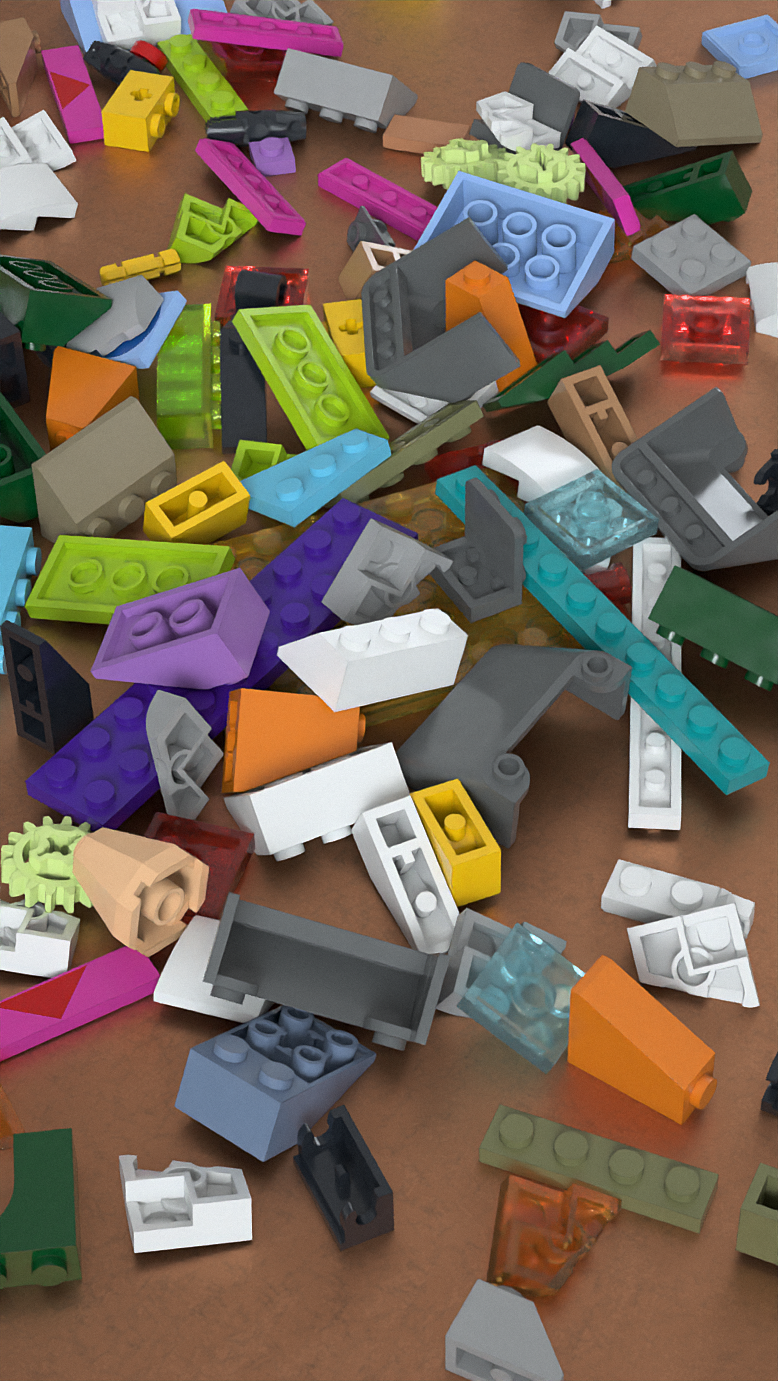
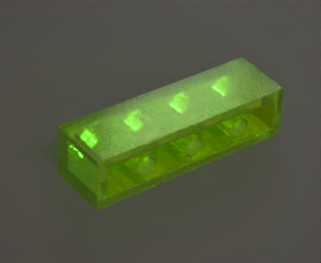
M211 304L185 305L158 352L157 426L171 449L214 448V429H222L221 402H214L221 401L220 321H212Z

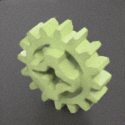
M463 138L449 140L447 146L435 147L433 152H425L424 157H421L422 177H424L425 182L432 181L434 186L442 184L446 190L450 187L458 171L497 182L498 161H504L506 149L497 148L496 144L488 146L485 140L473 141L464 140Z
M533 143L530 150H525L518 146L516 147V155L506 152L504 154V161H498L497 183L567 204V199L577 201L579 199V192H584L586 165L585 163H580V156L578 154L568 156L569 148L566 147L557 151L554 150L553 144H548L545 148V145Z
M49 816L43 817V825L40 827H36L27 821L23 823V834L11 831L8 837V845H2L1 881L2 883H9V895L16 897L25 894V906L28 908L34 906L37 902L45 903L46 913H51L55 905H63L68 913H73L74 903L79 901L89 908L94 906L72 872L74 849L82 837L91 833V825L84 822L79 827L72 826V820L69 816H65L61 824H54Z

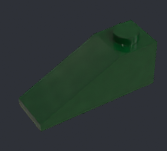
M733 151L623 186L629 194L636 215L639 218L680 222L695 214L707 225L719 221L730 222L745 214L752 194V188Z

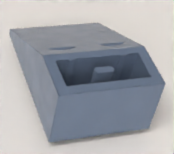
M282 1005L190 1048L174 1107L262 1162H265L296 1145L297 1134L301 1126L307 1123L311 1129L375 1061L377 1054L359 1044L357 1038L352 1034L330 1027L315 1018L313 1013Z

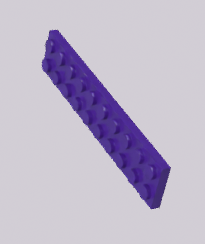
M342 498L250 580V583L270 613L247 678L235 684H223L206 690L134 683L25 781L28 795L60 814L71 817V820L80 825L84 822L89 823L92 832L102 827L116 830L160 789L146 732L147 712L157 690L186 698L212 728L208 736L214 739L227 726L230 691L240 688L266 690L289 669L277 656L280 646L317 633L330 631L342 620L321 601L371 518L416 540H418V533Z

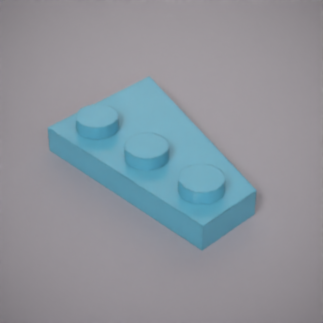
M359 429L351 430L240 481L250 494L248 509L295 527L389 458L391 451L387 439Z

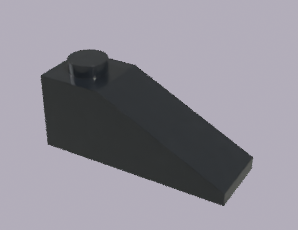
M585 99L581 103L565 140V144L572 150L571 143L581 138L586 139L606 166L611 168L695 151L697 146L675 147L625 111Z
M220 329L222 454H236L240 440L267 443V381L237 329Z
M6 620L0 625L17 735L55 755L94 720L90 685L45 639Z

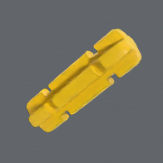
M168 249L158 252V257H154L152 253L121 261V266L119 267L116 266V263L102 266L99 269V275L103 286L143 275L148 281L160 278L159 273H164V276L179 273L181 271V261L175 249Z

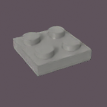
M695 214L635 245L631 256L634 262L687 307L746 276V271L752 262Z

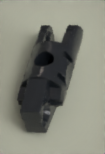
M96 40L91 44L83 57V60L104 78L119 85L130 70L161 75L159 70L152 66L147 59L119 46Z
M275 109L235 111V115L211 117L207 119L206 126L204 127L208 139L231 142L233 144L237 143V147L249 146V142L262 141L269 137H288L289 142L306 139L307 134L304 113Z

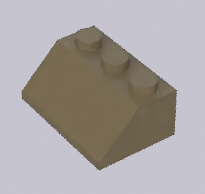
M715 61L713 65L686 62L685 66H674L661 62L654 67H639L625 112L675 147L761 142L763 134L750 82L737 74L736 68L733 65L722 61Z
M132 396L32 464L41 536L54 544L59 535L111 538L144 514L146 502L177 486L175 455L138 399Z

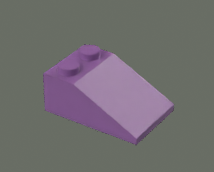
M241 568L117 606L90 672L96 679L203 690L223 684L231 685L238 683L249 676L270 611Z

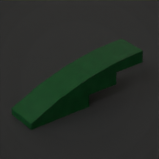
M648 330L632 336L616 349L613 348L609 340L591 345L572 360L565 350L551 354L482 406L486 412L530 405L549 399L562 378L601 365L605 375L609 376L627 367L659 346L660 343L653 332Z

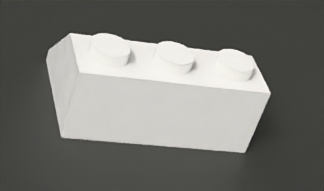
M439 608L426 609L413 614L388 617L379 621L355 626L350 625L340 629L317 633L280 646L277 656L334 712L454 685L468 635Z
M390 742L357 748L355 752L254 789L232 794L223 799L228 811L256 855L274 854L275 860L281 861L305 852L303 842L321 836L323 843H329L351 835L350 825L356 823L362 812L408 797L410 793L393 744Z

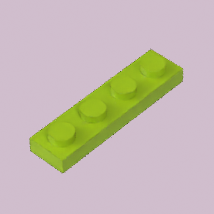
M179 34L168 40L157 42V48L167 58V69L205 122L211 117L235 115V111H248V108L197 39L192 38L191 34Z

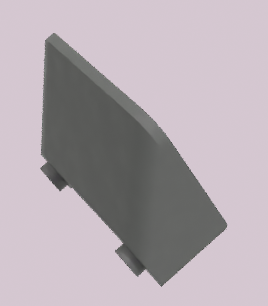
M718 387L713 388L623 449L614 458L612 473L616 481L693 569L708 571L778 560V510L768 517L729 474L738 471L744 465L748 453V445L744 436L737 428L723 392Z
M500 644L492 647L397 751L396 756L407 786L414 791H419L458 778L495 841L506 848H510L516 841L520 802L527 795L530 786V774L523 760L517 755L510 754V752L565 690L610 717L619 720L626 709L632 667L609 653L597 650L518 644Z

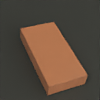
M394 114L383 134V147L420 154L433 152L435 147L447 146L449 140L459 138L469 140L470 126Z

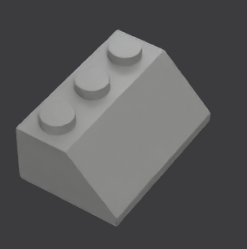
M290 48L287 49L274 90V94L286 102L284 107L291 111L307 114L308 109L319 111V117L341 124L343 118L355 121V127L372 133H376L378 127L387 129L394 114L405 116L416 104L418 98L416 93L393 75Z

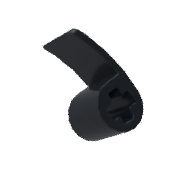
M242 269L238 274L235 285L236 311L222 329L235 328L232 320L239 309L284 306L287 297L286 276Z

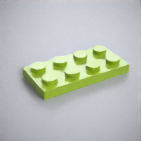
M311 304L238 310L232 322L306 450H310L354 429H359L387 440L390 439Z
M59 535L24 606L30 618L109 624L117 606L228 572L233 566L235 557L230 546Z

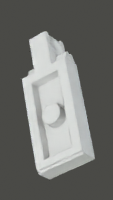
M618 859L601 897V909L603 911L643 923H652L736 903L745 939H747L754 920L755 902L734 895L717 886Z

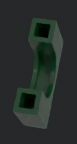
M72 1128L13 1134L14 1189L8 1206L0 1215V1290L6 1287L35 1284L55 1286L64 1281L82 1280L78 1167Z

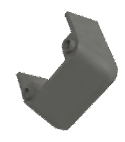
M470 217L371 276L363 286L361 297L366 372L379 388L454 403L470 399L478 390L521 366L520 360L481 312L445 332L446 279L473 261L486 265L500 274L508 270L507 264Z
M228 893L202 981L213 985L210 996L242 1005L245 994L293 1007L373 1030L375 1032L372 1042L402 1051L405 1050L407 1040L426 1045L450 960L449 955L442 953L427 954L240 900V895Z

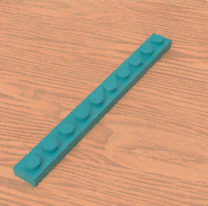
M476 465L437 479L435 494L464 524L465 484L467 480L477 477L488 490L492 489L497 494L501 505L512 517H517L522 522L526 531L527 542L523 545V566L526 579L522 584L585 650L609 653L632 667L628 694L725 795L767 776L770 762Z

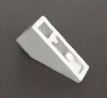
M411 796L362 812L351 832L372 882L411 948L427 954L448 953L459 911Z

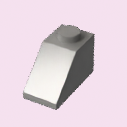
M477 1279L445 1335V1369L471 1381H564L563 1371L534 1302L525 1299L519 1292L510 1287L494 1286Z

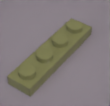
M477 400L449 403L390 442L391 456L326 503L324 507L332 508L342 498L363 506L370 500L368 494L379 487L385 488L399 482L404 477L403 471L411 465H419L434 458L438 454L436 448L445 442H453L468 435L472 430L470 425L484 417Z
M501 1104L479 1147V1162L699 1234L718 1188L719 1174Z

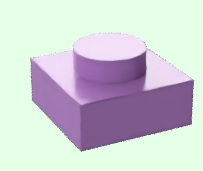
M269 137L262 141L249 142L251 162L264 177L296 172L295 157L288 137Z

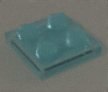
M598 469L526 503L524 506V515L556 547L584 570L657 534L659 519Z
M517 922L456 1007L547 1074L568 1046L570 990L585 973Z

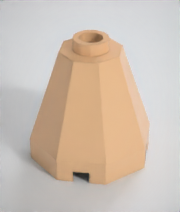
M102 827L82 837L74 849L72 872L111 934L127 947L137 950L147 957L152 956L179 939L188 926L181 921L188 908L197 913L205 901L209 866L175 844Z

